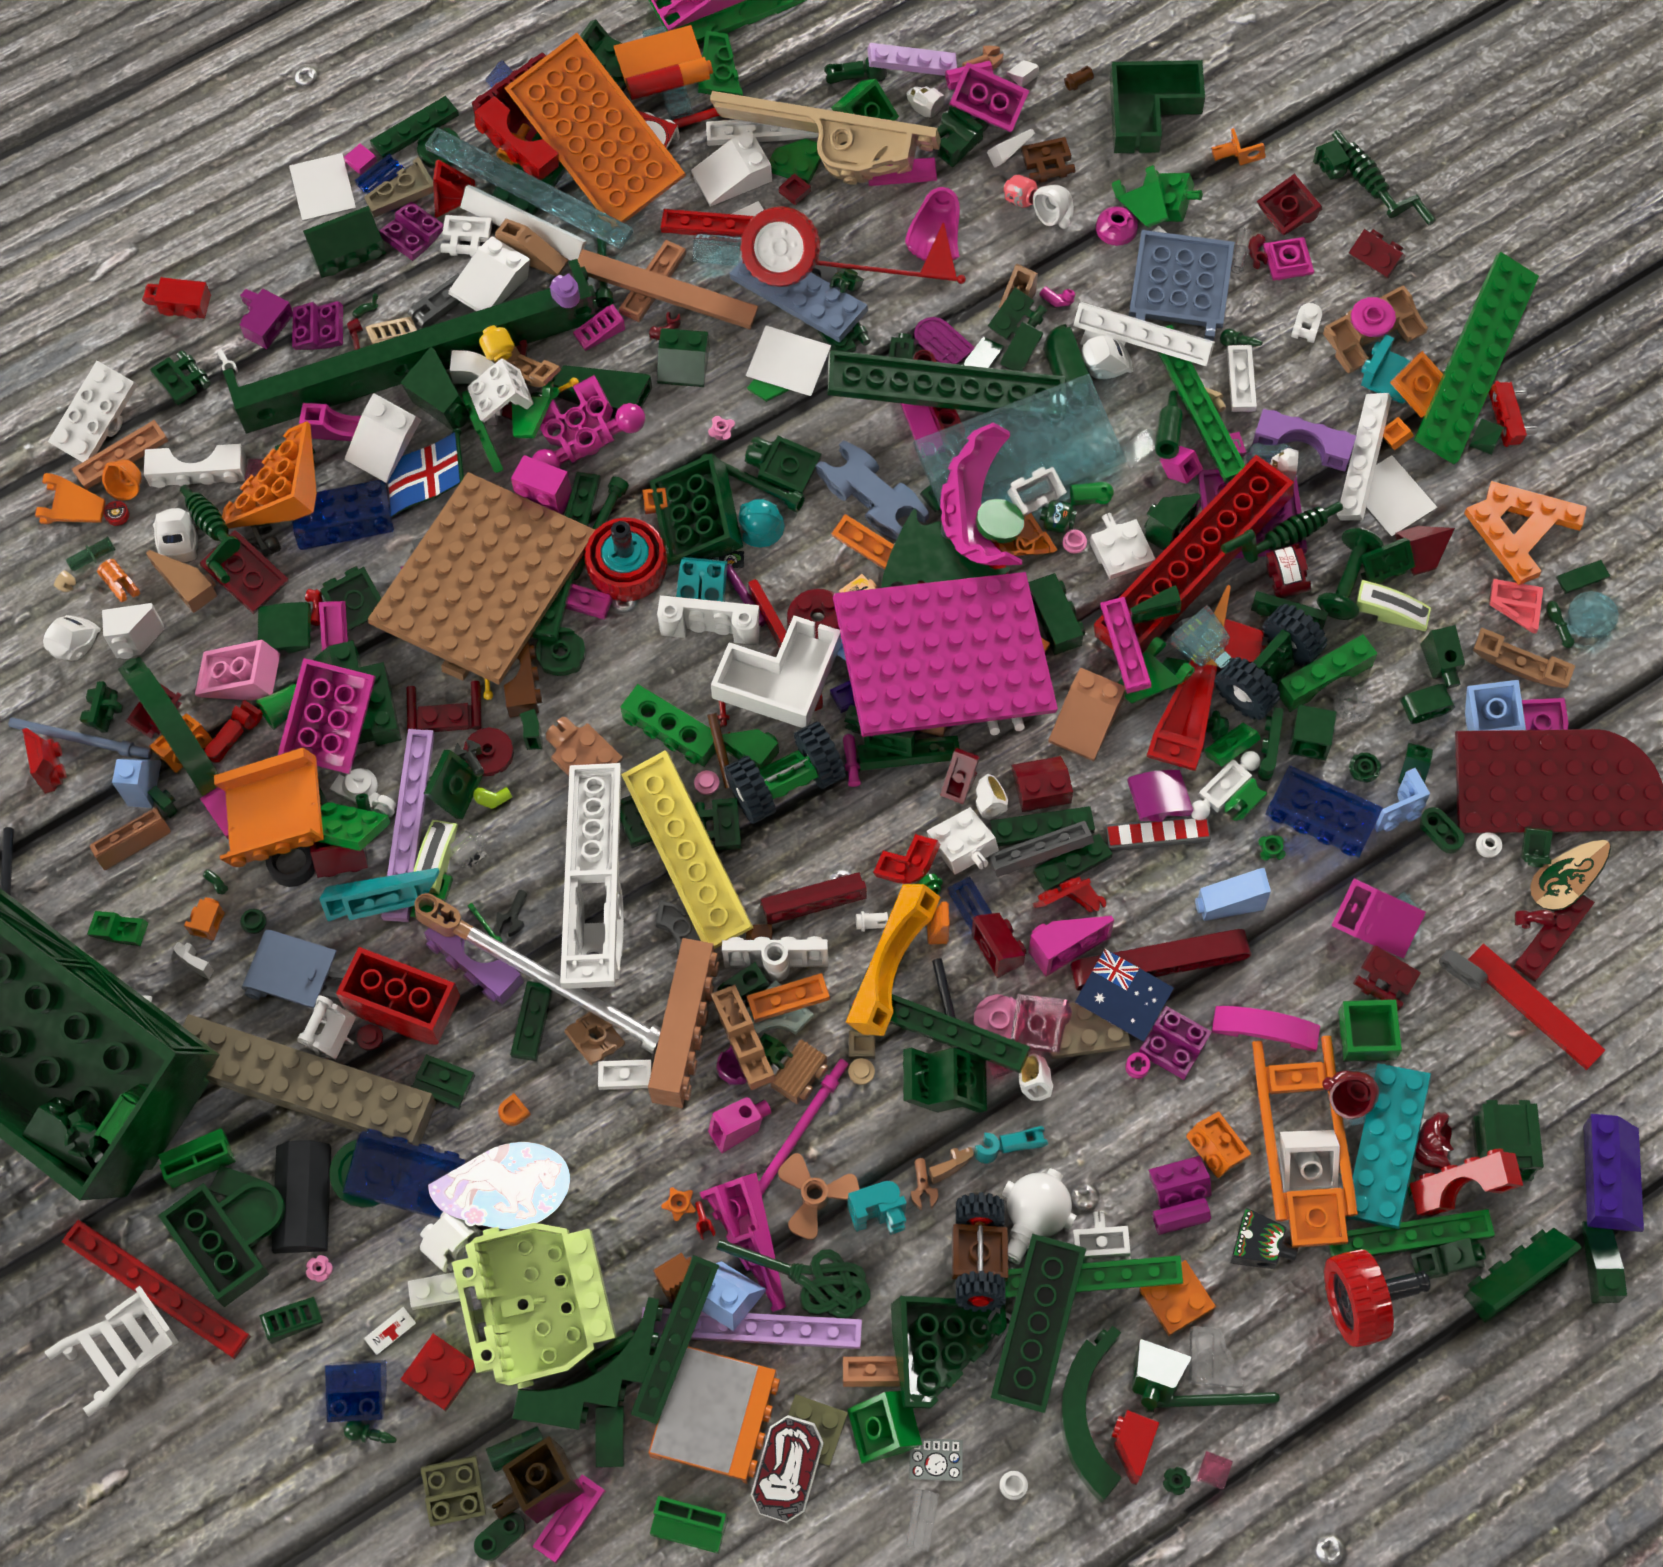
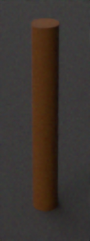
M715 712L708 714L707 717L725 788H730L724 772V767L729 765V760L718 715Z

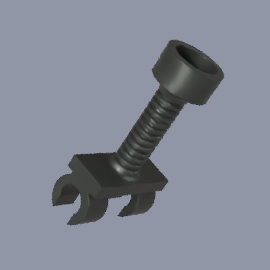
M270 523L250 526L254 537L247 541L254 547L259 546L264 557L269 556L268 554L279 552L282 549L277 537H271L265 542L260 537V535H265L273 530Z

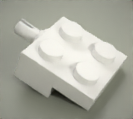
M1111 513L1103 515L1102 519L1107 528L1092 534L1090 545L1099 564H1103L1109 579L1111 580L1150 566L1155 557L1137 519L1123 524H1116Z
M971 807L927 830L928 837L938 840L941 844L939 851L942 859L954 875L974 864H977L979 869H983V866L986 867L988 865V861L985 858L999 851L995 836Z
M1098 1211L1093 1212L1095 1228L1073 1230L1074 1245L1086 1248L1083 1263L1131 1259L1128 1226L1106 1227L1105 1212L1100 1211V1222Z

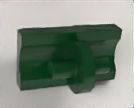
M104 681L97 682L96 688L87 690L86 699L91 704V708L81 713L80 721L88 727L96 728L101 733L108 732L114 713H121L123 710V705L117 702L118 692L109 688Z

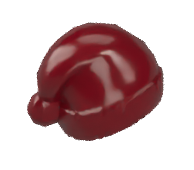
M1344 1070L1336 1072L1333 1077H1326L1322 1082L1323 1088L1329 1091V1101L1333 1110L1346 1119H1358L1373 1110L1378 1102L1379 1087L1373 1077L1363 1072Z

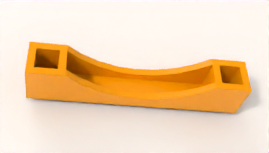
M925 884L902 885L850 1010L846 1023L863 1035L884 1036L893 1015L892 987L898 965L913 939L932 920L941 898Z

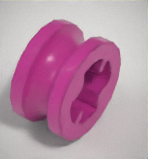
M1139 1052L1131 1054L1126 1062V1072L1135 1079L1145 1077L1150 1068L1149 1058ZM1135 1060H1139L1141 1065H1145V1067L1141 1068V1071H1135V1067H1131Z

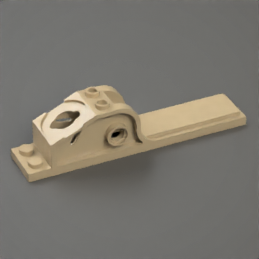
M716 91L711 93L710 101L720 117L819 133L817 150L826 170L833 177L841 179L844 183L856 185L857 182L866 183L875 176L912 171L917 146L924 151L939 150L940 136L937 128Z

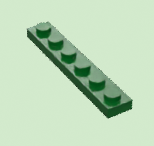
M1489 1209L1401 1222L1400 1229L1380 1225L1348 1230L1347 1244L1329 1245L1331 1257L1360 1249L1368 1251L1372 1256L1438 1247L1466 1238L1475 1240L1490 1239L1495 1236Z

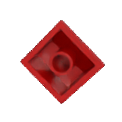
M1127 1410L1124 1417H1118L1111 1437L1116 1438L1114 1448L1130 1482L1137 1485L1142 1476L1159 1422Z

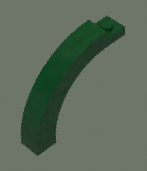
M1114 1326L1108 1332L1103 1329L1094 1340L1097 1344L1096 1346L1086 1339L1077 1352L1065 1380L1060 1409L1063 1441L1069 1459L1081 1481L1101 1503L1105 1501L1118 1485L1122 1477L1107 1464L1094 1444L1086 1417V1395L1089 1381L1095 1368L1120 1338L1121 1332Z

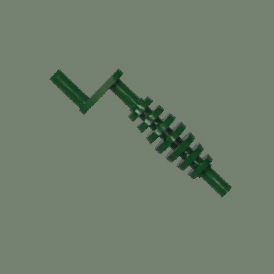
M1336 130L1332 134V137L1337 139L1350 159L1348 167L1354 179L1359 181V184L1365 187V190L1371 193L1374 199L1380 198L1388 208L1386 214L1389 218H1394L1409 208L1414 207L1428 226L1436 221L1418 194L1396 203L1388 193L1390 187L1385 182V178L1375 161L1371 160V157L1365 154L1355 142L1349 143L1340 130Z
M183 485L180 488V492L185 497V506L194 523L215 541H221L206 560V565L209 569H212L222 583L226 584L230 581V576L221 564L238 552L240 541L234 536H228V526L215 505L199 492H193L188 485Z
M1338 501L1324 509L1315 507L1312 510L1291 516L1280 523L1279 526L1273 528L1272 531L1266 533L1265 540L1256 544L1255 533L1249 529L1244 534L1221 545L1223 553L1227 554L1242 546L1244 558L1249 563H1254L1258 560V554L1268 549L1276 550L1305 540L1306 537L1311 536L1313 532L1326 525L1328 517L1342 511L1343 505Z

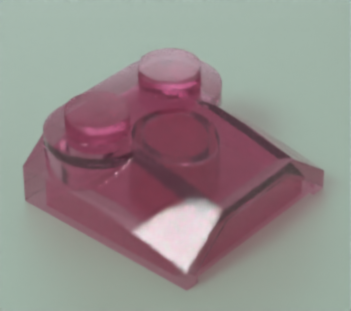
M1017 994L1011 1040L1030 1046L1031 1050L1059 1053L1065 1025L1069 1023L1072 1017L1069 1001L1058 998Z

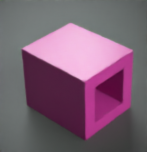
M1179 446V453L1174 458L1159 459L1169 479L1185 484L1189 483L1203 470L1195 450Z

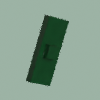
M1598 560L1560 574L1556 579L1564 593L1567 594L1608 579L1610 574L1602 560Z

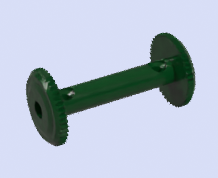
M1362 528L1348 529L1343 533L1342 541L1352 551L1336 593L1326 592L1320 594L1317 598L1319 608L1327 611L1328 616L1335 619L1350 620L1357 617L1359 608L1348 597H1350L1363 563L1361 555L1384 546L1382 540L1375 533Z

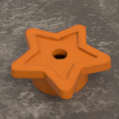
M671 1187L670 1196L661 1207L671 1211L674 1220L679 1221L684 1213H695L696 1211L690 1202L693 1191L682 1192ZM677 1202H682V1205L678 1206Z

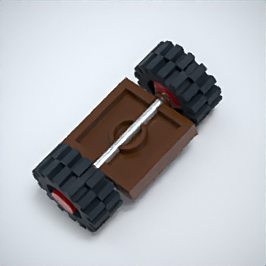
M979 1192V1195L969 1193V1196L965 1194L962 1195V1198H958L956 1201V1224H953L952 1279H957L956 1304L960 1308L964 1307L965 1310L972 1309L974 1312L978 1310L987 1312V1309L993 1311L995 1307L1001 1308L1002 1305H1005L1006 1301L1005 1282L1008 1280V1227H1001L1004 1226L1005 1222L1004 1200L1000 1199L997 1195L993 1197L991 1193L984 1195V1192Z

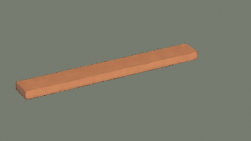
M582 249L578 258L580 267L585 266L590 278L747 329H751L758 312V306L584 249Z

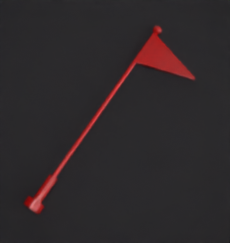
M942 223L921 272L818 261L816 264L820 266L957 281L959 284H964L966 281L964 275L956 277L945 223Z

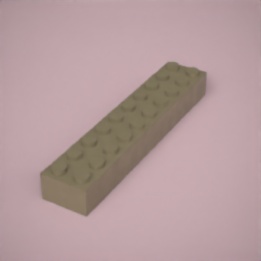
M190 1014L187 1015L183 1024L185 1029L220 1054L205 1077L210 1081L209 1083L414 1151L418 1150L437 1104L431 1093Z

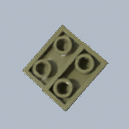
M477 1455L421 1467L430 1527L486 1515Z

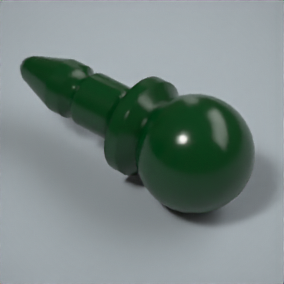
M1230 328L1225 329L1220 334V342L1225 347L1232 345H1252V347L1263 344L1261 340L1255 337L1243 336V332H1236Z
M357 1418L348 1420L344 1425V1435L351 1441L361 1439L362 1442L366 1443L368 1438L384 1444L396 1443L397 1441L388 1432L371 1429V1423L365 1425L362 1420Z

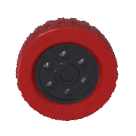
M1362 1249L1330 1257L1325 1263L1324 1281L1329 1306L1341 1335L1353 1347L1370 1345L1388 1339L1394 1329V1314L1391 1301L1418 1295L1421 1292H1429L1431 1288L1429 1277L1423 1270L1418 1271V1273H1409L1385 1280L1374 1257L1368 1251Z

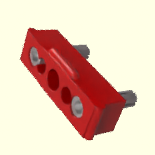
M1495 381L1488 393L1497 424L1504 427L1501 433L1503 445L1505 447L1520 445L1527 435L1538 433L1537 426H1524L1517 399H1525L1527 391H1514L1512 382Z

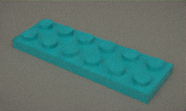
M1377 1063L1374 1080L1379 1087V1098L1373 1110L1366 1114L1353 1173L1358 1215L1345 1216V1218L1400 1229L1431 1082V1073Z

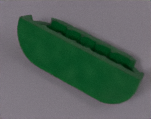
M1066 324L1059 325L1049 332L1044 343V352L1052 374L1065 376L1066 402L1077 407L1094 405V397L1091 396L1087 385L1091 383L1072 329L1067 327Z

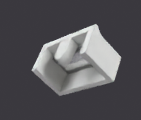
M1041 467L1031 473L1033 477L1024 480L1022 477L1010 484L1012 487L1007 493L1012 503L1021 510L1023 517L1048 505L1051 500H1058L1066 494L1067 491L1054 467L1047 470L1045 467Z

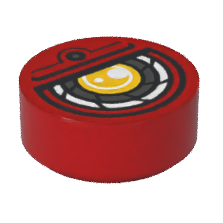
M121 501L108 503L103 512L106 521L113 526L124 524L130 515L127 506Z

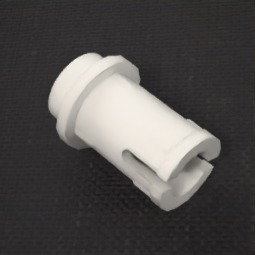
M861 911V914H856V929H861L862 932H865V929L885 928L888 921L887 912L864 913V911Z

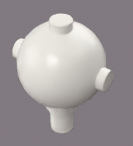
M1050 1168L1047 1174L1031 1173L1020 1178L1016 1183L1008 1181L1002 1195L1007 1198V1212L1013 1224L1010 1231L1011 1240L1008 1244V1261L1020 1264L1027 1249H1029L1032 1233L1050 1237L1062 1230L1063 1227L1068 1230L1071 1229L1077 1215L1071 1213V1197L1066 1186L1061 1182L1063 1175L1060 1172Z

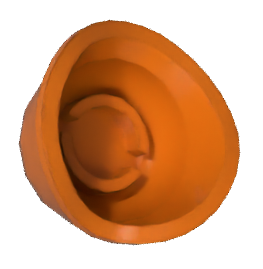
M122 459L108 462L105 465L102 482L111 497L117 500H129L138 495L142 476L139 468L133 462Z

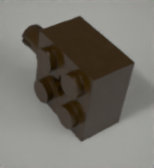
M548 1436L502 1467L511 1485L512 1492L497 1503L492 1504V1508L495 1509L494 1512L497 1517L503 1520L521 1507L523 1513L538 1524L584 1493V1490L563 1448Z

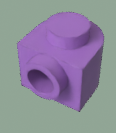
M569 273L564 277L558 275L552 280L550 286L551 296L561 307L572 308L579 303L580 293L578 284Z

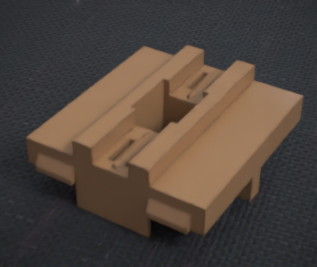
M590 1012L577 1019L575 1023L567 1026L564 1032L590 1065L604 1060V1057L609 1054L612 1055L616 1050L625 1045V1041L613 1028L614 1025ZM590 1034H595L598 1037V1039H592L590 1037Z

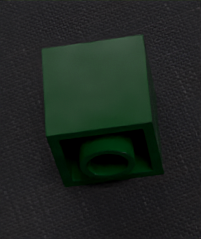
M1299 705L1293 721L1288 754L1326 761L1332 746L1337 711Z

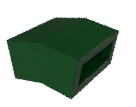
M532 709L520 713L523 725V738L527 750L543 749V734L535 710Z

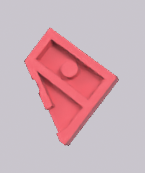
M1494 579L1491 586L1489 605L1528 631L1536 634L1539 628L1543 587L1526 584L1518 585L1515 582Z

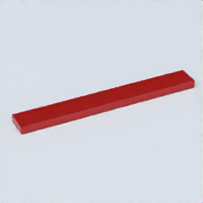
M79 1219L61 1241L137 1293L135 1289L140 1286L153 1305L233 1359L237 1357L251 1336Z

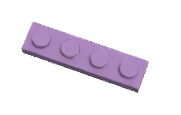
M870 43L867 48L869 67L945 76L946 70L957 68L956 53Z

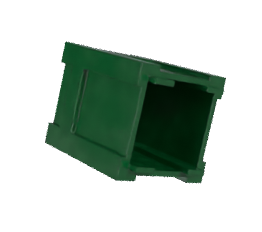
M1486 1100V1104L1481 1105L1478 1115L1472 1118L1475 1157H1485L1488 1151L1494 1149H1503L1504 1152L1515 1153L1522 1181H1532L1536 1172L1544 1167L1537 1103H1530V1100H1518L1519 1104H1498L1497 1100Z

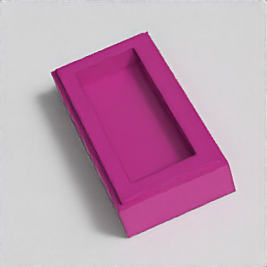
M345 601L319 602L322 651L328 646L348 642Z

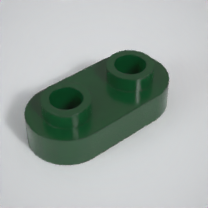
M1435 807L1426 809L1419 820L1421 829L1443 852L1450 854L1458 852L1465 840L1463 832L1441 809ZM1433 820L1436 823V825L1432 826L1428 823V821ZM1446 839H1451L1454 844H1448Z
M512 1512L503 1520L499 1518L476 1537L474 1551L477 1556L484 1561L497 1559L522 1538L526 1529L525 1521L515 1512ZM509 1521L515 1523V1528L512 1531L505 1529ZM487 1540L493 1542L490 1550L483 1549V1544Z

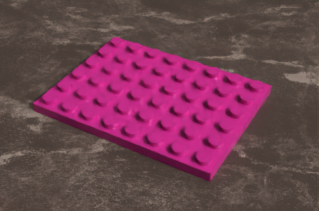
M1026 572L834 593L833 601L862 737L1056 713L1058 710Z

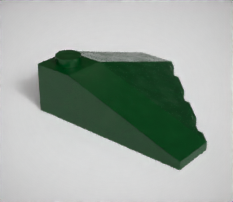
M900 1296L891 1303L892 1336L903 1408L931 1409L939 1401L937 1399L938 1395L945 1388L950 1389L964 1374L962 1370L970 1361L974 1363L989 1347L987 1343L995 1335L999 1336L1007 1328L1005 1305L999 1308L1000 1314L996 1312L991 1322H989L987 1318L992 1312L990 1309H987V1312H982V1310L974 1312L972 1309L965 1310L964 1307L960 1308L956 1304V1298Z

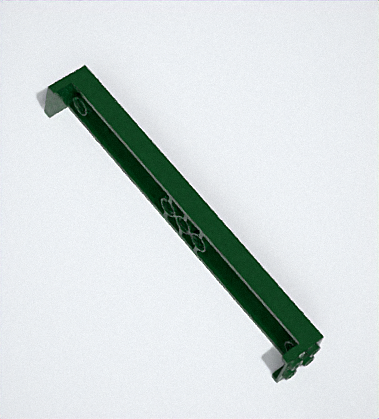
M578 259L569 261L570 269L578 284L580 293L579 303L572 308L561 307L552 298L550 288L243 386H239L232 368L224 370L223 373L243 429L248 434L298 418L301 415L303 403L327 404L329 407L401 385V381L430 347L435 350L446 370L450 369L452 350L470 351L485 356L479 344V339L484 334L483 330L493 325L497 328H505L515 347L520 345L519 341L527 340V344L579 328L593 318L595 312H598L595 301L596 295L593 286L589 285L587 281L589 278L585 266L580 267Z

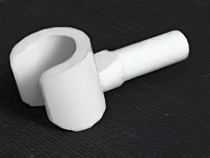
M218 350L217 353L223 362L222 370L233 368L238 373L236 364L227 359L223 350Z

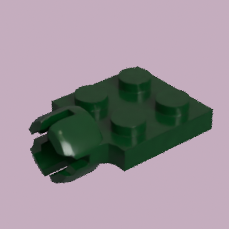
M779 435L771 442L760 437H754L750 441L753 444L747 447L745 462L760 470L758 478L789 492L797 491L803 494L816 469V465L821 460L822 454Z
M92 1100L68 1116L71 1128L65 1134L64 1145L65 1147L70 1146L71 1150L68 1152L76 1157L88 1156L97 1163L110 1144L100 1135H95L105 1118L95 1101Z

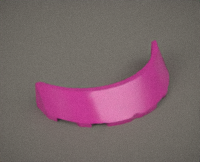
M991 423L974 430L966 438L969 441L959 455L953 457L948 467L951 471L947 483L943 484L941 491V520L946 536L951 539L955 549L966 558L984 565H1022V559L1008 552H1001L992 541L986 539L978 531L975 524L976 514L981 506L983 485L989 467L1000 448L1010 437V431L996 423Z

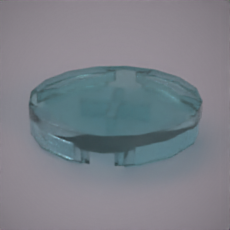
M1594 591L1584 592L1576 596L1569 605L1567 612L1571 628L1582 637L1590 639L1591 637H1598L1597 639L1604 638L1609 635L1615 628L1619 616L1616 604L1608 596Z

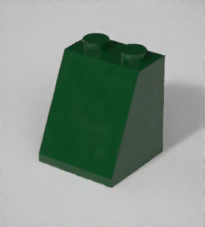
M430 347L401 381V385L415 405L453 431L454 428L463 427L470 415L435 350Z

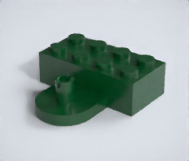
M262 1181L243 1185L220 1203L211 1190L202 1183L159 1214L158 1217L215 1299L223 1307H226L269 1275V1272L251 1247L272 1233L281 1224L285 1214V1203L282 1195L274 1186Z

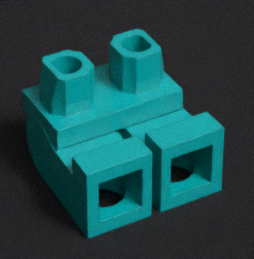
M683 557L679 568L676 597L725 602L728 561Z
M884 1181L848 1193L847 1208L856 1232L866 1229L867 1220L877 1217L879 1224L886 1223L890 1235L905 1230L907 1203L904 1196L900 1197V1189L896 1183Z

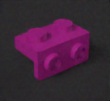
M1200 1156L1148 1169L1149 1178L1158 1195L1160 1209L1212 1196L1210 1176Z

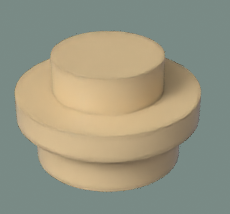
M860 1058L850 1064L848 1074L851 1081L855 1084L865 1085L874 1078L875 1069L869 1060Z

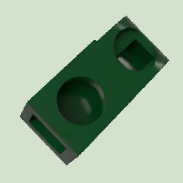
M755 961L723 982L717 988V991L735 985L742 1001H744L748 995L764 991L770 985Z

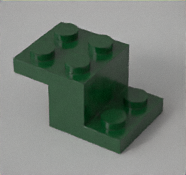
M912 1047L903 1049V1101L937 1113L960 1107L978 1113L987 1111L986 1060L954 1047L929 1054Z

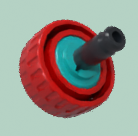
M623 517L605 522L594 531L586 544L585 564L590 581L597 591L609 594L616 601H636L647 597L661 585L667 570V553L663 539L653 526L636 518Z

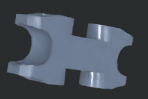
M843 440L839 444V452L847 461L845 465L833 467L822 461L816 465L817 474L834 495L843 501L853 495L869 509L865 514L868 523L880 534L894 541L897 540L902 529L897 522L898 519L909 516L912 510H917L918 521L925 522L929 519L928 510L910 488L903 483H899L892 489L875 475L879 470V465L875 459L863 449Z

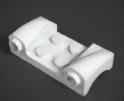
M660 596L657 615L661 636L685 638L687 629H690L697 633L704 631L715 632L720 635L730 633L733 634L734 643L759 645L761 625L759 626V605Z

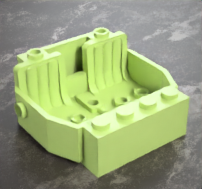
M530 1223L499 1231V1227L483 1230V1236L475 1237L469 1244H466L468 1258L452 1262L476 1373L494 1371L496 1383L509 1386L517 1384L518 1389L533 1386V1380L573 1369L596 1350L595 1344L617 1338L594 1238L590 1229L569 1233V1230L566 1228L538 1223ZM472 1268L473 1275L467 1278L465 1269ZM558 1276L565 1277L566 1282L563 1286L556 1285L555 1280ZM475 1286L477 1299L481 1300V1309L474 1310L469 1287ZM522 1299L528 1301V1308L525 1310H521L518 1306L519 1301ZM566 1302L572 1306V1310L569 1313L562 1311V1305ZM486 1322L484 1331L487 1341L481 1342L478 1324ZM484 1350H490L492 1353V1358L489 1361L485 1359Z

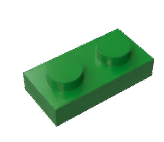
M1243 722L1204 751L1207 758L1223 767L1261 738L1258 731Z

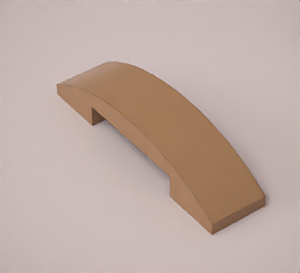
M515 346L512 356L505 360L520 369L525 383L533 387L545 386L561 370L560 366L547 360L540 363L520 354Z
M1481 627L1473 651L1480 657L1506 672L1536 683L1559 688H1567L1569 686L1575 665L1553 656L1548 660L1503 642L1504 636Z

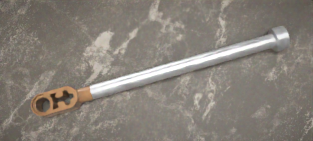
M429 893L421 894L416 898L415 916L420 923L445 937H453L455 935L461 937L642 1041L641 1047L652 1054L657 1050L661 1032L660 1027L654 1024L652 1028H649L581 988L562 989L560 984L561 977L464 922L461 920L460 912L455 907ZM425 905H429L434 908L431 912L428 913L422 912L420 910L421 907Z

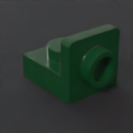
M899 333L898 337H891L889 357L914 359L915 346L918 345L919 340L912 339V334Z

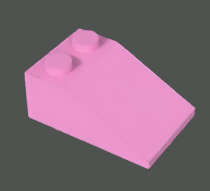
M263 640L203 652L195 696L253 701L273 694L280 653Z

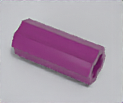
M1204 1197L1155 1210L1152 1213V1218L1158 1235L1210 1222L1211 1213Z

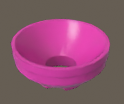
M1116 206L1105 209L1101 212L1096 222L1098 237L1110 245L1120 246L1128 244L1135 238L1138 231L1137 218L1124 207ZM1114 215H1121L1125 220L1122 223H1115L1111 218Z

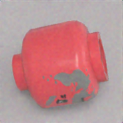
M1019 174L1014 175L1004 185L1006 201L1020 208H1028L1030 205H1033V195L1038 189L1036 182Z

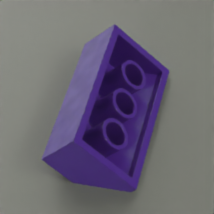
M1590 1114L1584 1124L1587 1227L1643 1232L1639 1128L1619 1116Z

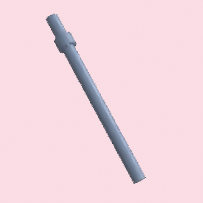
M12 717L8 723L9 727L20 730L28 728L34 733L116 751L120 755L127 757L134 755L150 759L152 756V749L135 746L133 742L129 741L117 742Z

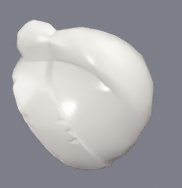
M1048 185L1037 189L1033 195V205L1040 221L1047 226L1058 224L1063 229L1069 227L1074 213L1073 198L1070 192L1059 185Z

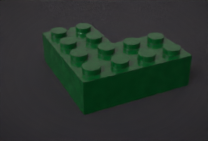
M1203 60L1125 61L1111 63L1110 96L1114 153H1134L1135 149H1139V153H1159L1162 139L1161 115H1198L1203 113L1205 102Z

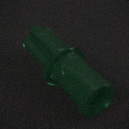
M107 536L105 539L89 547L86 545V549L67 558L66 562L72 571H76L93 561L96 563L97 559L116 549Z

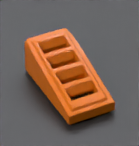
M947 902L940 903L934 912L932 920L927 924L928 944H947L949 942L950 923L949 903Z

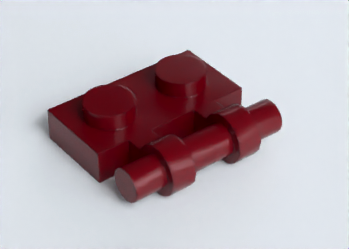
M1374 945L1361 966L1363 970L1369 973L1368 977L1364 979L1358 975L1353 984L1361 988V992L1367 996L1371 994L1379 1000H1396L1397 1011H1399L1404 1002L1396 998L1397 992L1400 991L1408 995L1421 972ZM1378 979L1389 985L1387 991L1376 986Z

